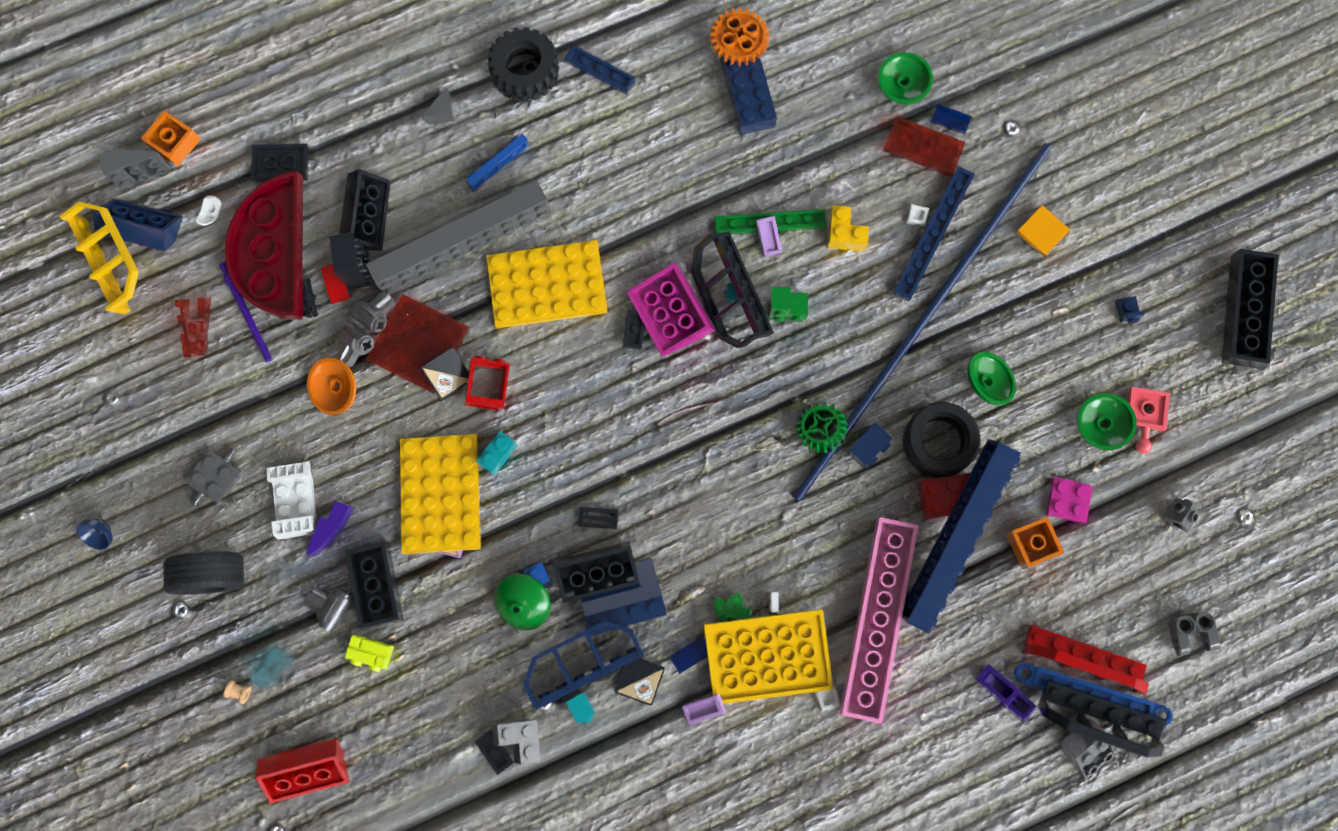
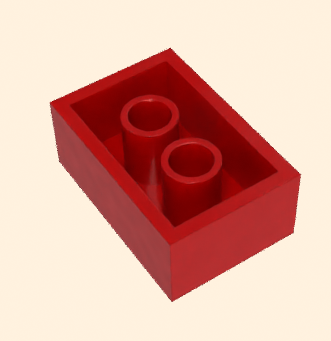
M970 473L926 479L917 483L924 521L948 518Z

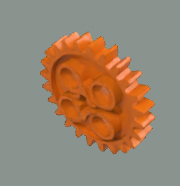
M739 7L738 12L732 8L731 13L725 10L724 16L719 14L718 20H714V26H711L712 33H710V39H712L711 46H714V53L718 52V58L724 56V62L731 60V65L737 61L738 66L743 61L747 66L748 60L755 63V57L760 59L761 53L766 52V47L769 45L768 40L770 39V34H768L769 27H765L766 20L761 21L762 15L755 17V10L750 14L749 8L742 12L741 7ZM725 41H731L732 43L727 44ZM746 45V46H749L750 48L745 49V48H743V46Z

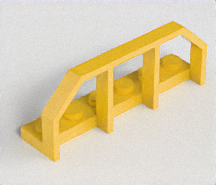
M78 202L61 214L60 218L68 221L79 243L75 249L84 253L93 271L89 277L90 279L97 280L109 304L105 307L106 311L127 314L131 311L128 301L133 298L139 271L108 209ZM85 208L98 210L106 224L94 234L89 227L88 220L85 217L76 215ZM110 233L120 254L107 262L104 257L105 254L100 249L97 241ZM123 261L129 270L124 293H122L120 284L112 273V269Z

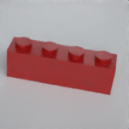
M337 738L257 760L255 778L270 804L349 783L344 751Z

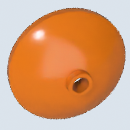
M332 357L323 358L317 361L310 369L307 379L308 394L312 403L321 412L328 415L344 413L351 407L355 399L356 381L349 366L342 360Z

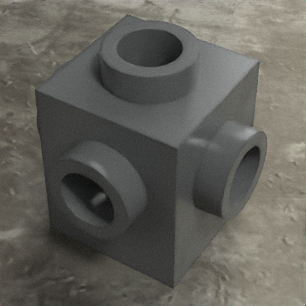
M1175 498L1173 503L1169 505L1164 517L1170 526L1189 532L1193 523L1198 520L1199 511L1191 500Z

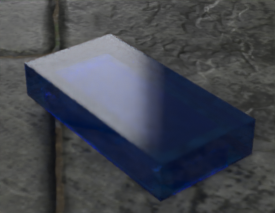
M937 104L931 122L965 135L972 116Z

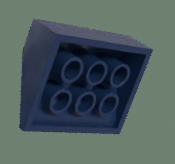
M652 559L635 563L640 584L581 599L588 629L604 620L628 627L667 616ZM604 625L590 632V635L595 636L617 629Z

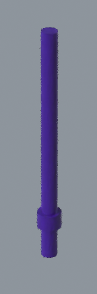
M220 263L218 266L224 276L223 280L226 286H229L265 362H271L273 360L242 295L234 286L229 276L226 263Z

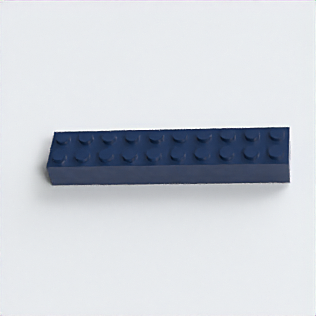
M987 440L904 603L902 619L907 624L928 634L936 627L937 617L945 609L946 599L949 594L953 593L958 576L963 574L964 564L967 558L972 556L976 540L982 537L983 527L991 519L992 509L995 504L999 503L1002 497L1001 491L1010 482V474L1013 468L1018 466L1021 452L1001 442Z

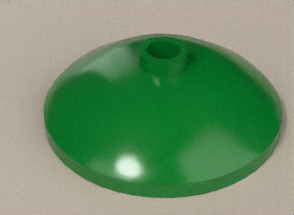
M900 52L891 55L882 63L878 73V84L882 93L889 100L903 105L914 104L924 99L930 92L933 84V72L930 65L921 56L910 52Z
M980 352L970 359L967 368L969 383L982 400L991 405L1002 406L1014 398L1016 393L1015 378L1004 360L990 352Z
M1101 393L1090 397L1081 405L1077 414V427L1080 435L1089 445L1100 450L1111 451L1119 449L1130 442L1136 432L1137 419L1133 408L1126 400L1114 394ZM1100 422H1104L1106 427H1101Z
M513 574L507 576L498 584L495 590L494 603L498 614L508 625L516 629H536L546 621L550 614L551 602L547 590L538 580L529 575Z

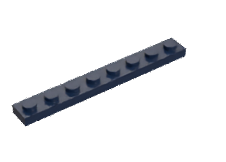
M960 166L957 167L892 294L910 302L975 175L974 173Z

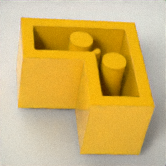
M832 206L827 248L865 251L868 245L869 226L850 225L851 207Z

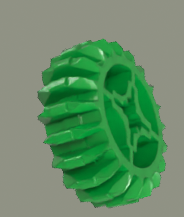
M816 402V407L814 408L809 404V411L803 409L804 415H798L800 421L795 423L796 427H798L795 430L796 434L799 435L798 440L803 441V447L808 446L809 451L815 448L816 453H819L820 449L827 453V448L829 447L834 451V444L840 446V440H845L844 434L848 432L846 428L848 424L844 420L845 415L840 414V408L834 410L833 404L827 407L826 402L823 403V406ZM819 415H826V416H829V417H828V418H821ZM811 419H814V424L806 431L807 424ZM818 422L820 425H823L825 433L823 430H820ZM837 424L835 433L830 437L829 431ZM819 436L822 437L824 440H816L813 438Z

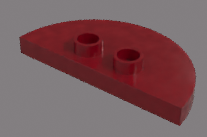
M298 171L278 175L254 189L235 211L225 239L227 270L239 293L262 311L275 317L291 320H303V176Z

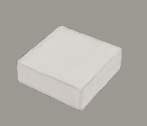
M911 204L906 223L925 227L929 208Z
M771 592L769 594L770 613L779 612L778 592Z
M833 686V690L815 692L821 711L841 706L835 686Z

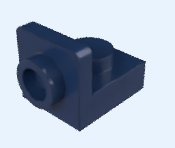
M1136 296L1115 301L1120 323H1137L1145 315L1144 311L1140 312Z

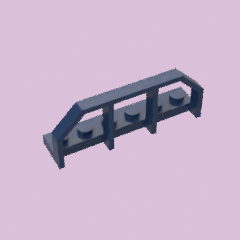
M604 620L533 656L523 686L536 711L647 653L644 647H641L633 629ZM604 625L629 633L635 647L627 650L628 655L622 658L620 655L609 659L610 664L606 666L590 635V632ZM585 635L599 665L591 668L592 673L586 676L583 672L573 677L575 681L573 682L558 649ZM553 652L566 682L556 686L557 691L551 694L546 691L538 695L539 700H537L529 683L537 660Z

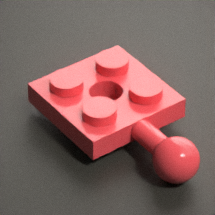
M1137 387L1129 388L1128 403L1135 412L1137 427L1142 428L1141 439L1136 443V450L1141 454H1147L1152 449V444L1148 440L1150 429L1163 432L1167 429L1170 393ZM1145 404L1151 406V414H1147L1144 411L1143 407Z

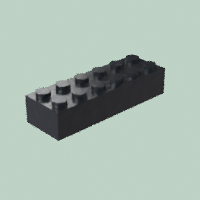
M1239 249L1231 255L1222 363L1261 369L1270 364L1279 254Z

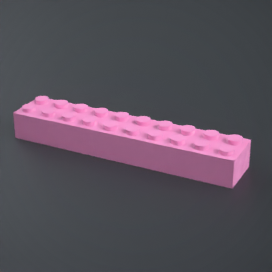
M882 517L876 519L839 711L840 715L879 724L883 722L919 525Z

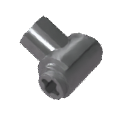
M383 291L371 302L360 300L353 303L350 313L355 320L372 332H381L387 324L386 314L396 304Z
M347 323L340 331V339L343 344L335 358L342 360L349 367H352L359 355L367 354L373 349L374 340L357 324Z
M314 588L306 597L305 606L318 613L316 615L319 618L318 626L333 632V630L337 629L351 605L352 596L341 590H338L337 593L334 592V594L329 593L328 595Z

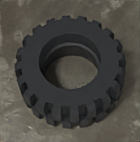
M517 27L513 28L514 31L511 32L507 30L503 33L504 36H498L495 39L496 44L493 43L491 45V52L488 53V68L492 81L499 92H503V95L507 98L512 97L513 101L519 102L520 99H523L524 102H529V99L533 98L534 101L538 100L540 95L545 96L548 94V89H553L555 86L554 81H557L559 77V62L554 44L548 39L547 35L544 33L540 35V31L536 29L531 31L529 27H523V29L519 30ZM519 55H533L541 61L538 68L527 75H516L507 70L509 63Z

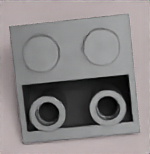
M1088 719L1093 728L1104 731L1092 719ZM1073 732L1059 743L1066 757L1085 779L1096 774L1101 766L1110 762L1116 755L1113 746Z

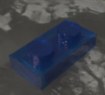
M701 636L670 656L679 674L708 656L705 638Z

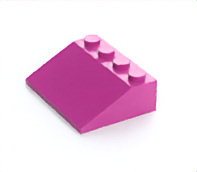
M676 263L671 264L627 291L662 357L688 346L715 331L684 272Z

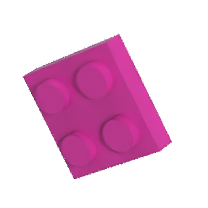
M1053 477L1046 516L1086 524L1093 485Z

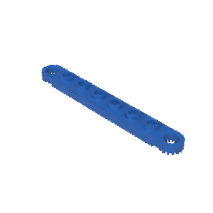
M1027 663L1017 665L1014 670L1015 679L1022 684L1044 690L1047 679L1153 715H1156L1159 710H1163L1166 714L1165 720L1167 721L1165 726L1173 720L1172 711L1168 707ZM1024 667L1030 672V676L1027 679H1022L1020 675V670Z

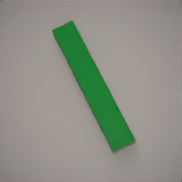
M825 209L714 216L715 233L730 232L731 235L758 233L756 220L775 216L778 232L826 229Z

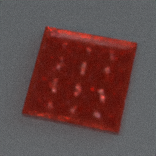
M402 294L387 321L386 327L381 331L366 360L434 394L435 391L420 367L452 347L457 353L470 328Z

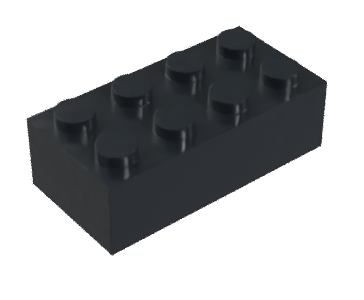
M379 542L345 550L359 628L369 629L403 621V612L389 543Z

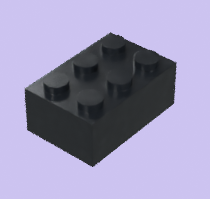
M352 232L329 236L333 268L337 277L349 290L371 286L370 279L373 278L366 266L370 262V255L368 250H365L364 245H361L359 238H356Z

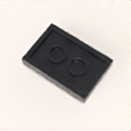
M307 143L252 145V182H266L278 175L296 171L303 176V181H308L309 145Z

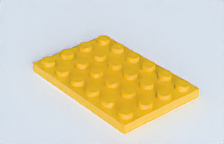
M597 240L486 255L496 329L608 313Z
M477 434L400 439L402 554L481 549L479 464L476 462L479 458Z
M823 609L704 624L713 695L719 693L723 704L833 690Z

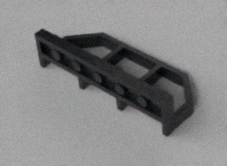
M722 232L707 235L694 247L691 274L719 339L736 348H743L755 339L771 336L774 331L731 233ZM714 241L725 268L705 282L701 273L703 249ZM728 274L738 299L718 313L709 289ZM740 305L754 333L743 341L728 335L722 322L724 317Z
M1047 679L1037 705L1043 717L1067 731L1146 758L1162 757L1165 746L1159 739L1167 722L1165 718ZM1047 702L1077 711V722L1051 709ZM1086 715L1112 723V734L1093 728ZM1121 727L1152 737L1150 746L1129 740Z

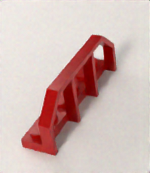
M1033 625L1029 626L1022 654L1058 661L1061 663V668H1078L1095 674L1094 679L1115 681L1134 688L1133 693L1147 694L1149 684L1143 681L1147 667L1146 664Z

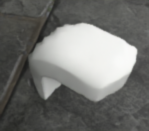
M206 196L203 200L202 209L195 221L203 226L215 222L219 216L221 201L215 196Z

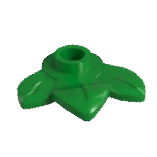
M740 593L732 595L727 602L719 597L714 601V613L720 618V622L726 621L727 618L739 620L751 618L752 609L743 608L744 602Z

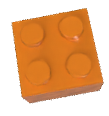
M164 110L141 137V140L152 150L158 152L178 167L201 138L191 128Z
M1048 516L1006 533L1022 570L1064 554Z

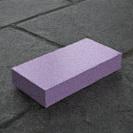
M775 216L756 220L764 257L783 253Z
M719 693L682 706L688 726L726 713Z

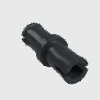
M305 279L307 286H305L303 280V303L306 317L312 318L311 310L313 316L317 317L319 315L315 303L317 298L313 294L311 279Z

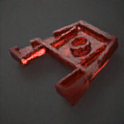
M211 297L197 298L198 318L191 319L190 299L175 300V307L180 308L181 315H178L177 319L178 323H182L184 333L180 334L183 356L186 358L206 355L208 350L207 339Z

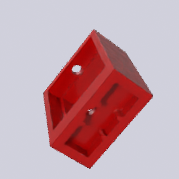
M484 356L472 357L469 362L464 406L502 411L505 405L510 363H505L503 359H494L492 361L486 360ZM475 367L502 371L498 400L471 396Z

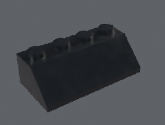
M361 169L347 174L339 234L352 232L356 238H359L365 250L382 251L391 180Z
M630 541L557 559L553 562L563 603L640 584Z

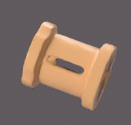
M231 680L225 688L224 697L237 699L241 704H244L250 696L251 687L238 685L234 680Z

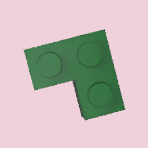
M771 287L769 295V320L774 322H784L785 320L803 322L807 319L808 293H791V287Z

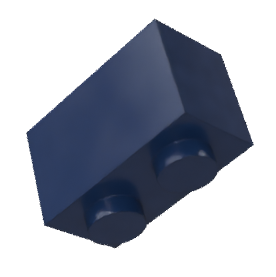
M875 422L848 450L847 454L862 468H865L867 464L871 467L878 460L876 455L880 451L884 453L891 446L889 441L892 437Z

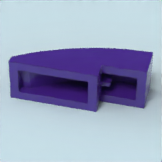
M334 501L328 519L319 518L306 554L315 557L328 547L343 530L354 508Z
M988 664L975 678L1023 724L1036 710L1037 705L1020 692L1021 690L991 665Z

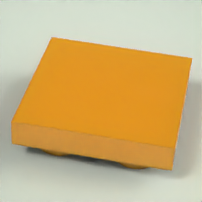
M1042 205L1016 233L1045 257L1070 229Z

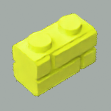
M352 635L345 658L350 659V664L361 666L364 663L369 665L368 669L380 672L381 669H387L394 646L359 635Z

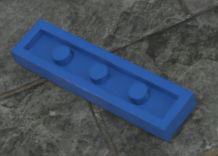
M523 133L519 137H514L507 147L501 148L496 153V156L491 160H486L479 170L473 171L468 176L466 181L473 192L529 147L528 139Z

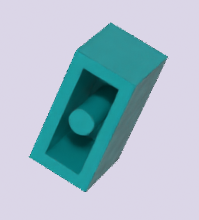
M499 431L476 462L495 476L518 445Z

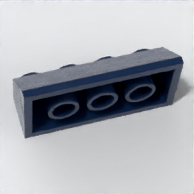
M114 198L101 206L108 209L124 242L155 248L158 251H166L175 243L183 220L181 215ZM98 210L93 212L94 233L106 225ZM108 233V234H107L106 236H104V237H112V236H111L110 233Z

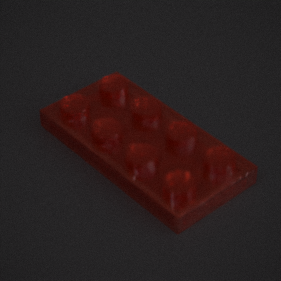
M896 116L883 151L952 177L966 142Z

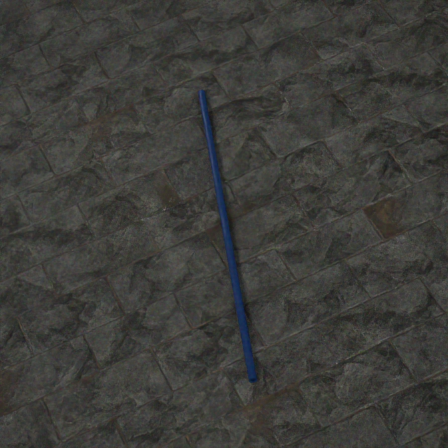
M1044 143L846 420L848 432L844 434L845 438L1052 149L1051 145ZM834 444V451L829 447L827 448V453L821 455L792 496L795 500L801 502L840 446Z

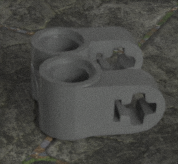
M1193 613L1175 616L1170 619L1169 630L1174 650L1178 656L1191 653L1188 637L1191 634H1201L1203 646L1207 651L1220 649L1215 619L1210 613ZM1200 618H1202L1204 621L1203 627H1201L1199 624ZM1180 621H1183L1185 624L1184 630L1180 629Z

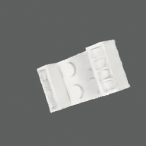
M310 461L267 468V481L273 485L276 521H271L273 536L280 540L314 534L317 526V512Z

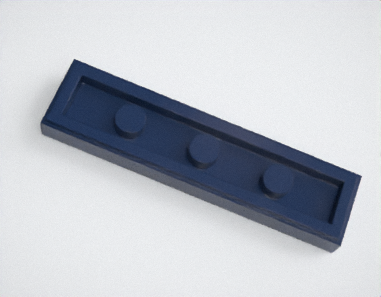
M575 45L571 47L564 59L565 63L626 95L636 81V77Z

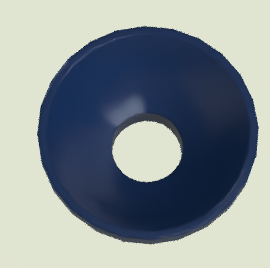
M87 519L77 526L76 531L79 538L94 549L105 550L113 541L110 525L101 519Z

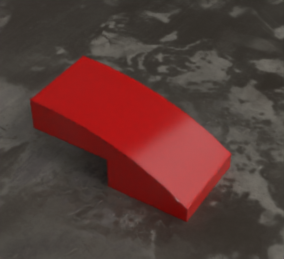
M333 264L321 267L331 303L334 304L350 299L347 287L334 273Z

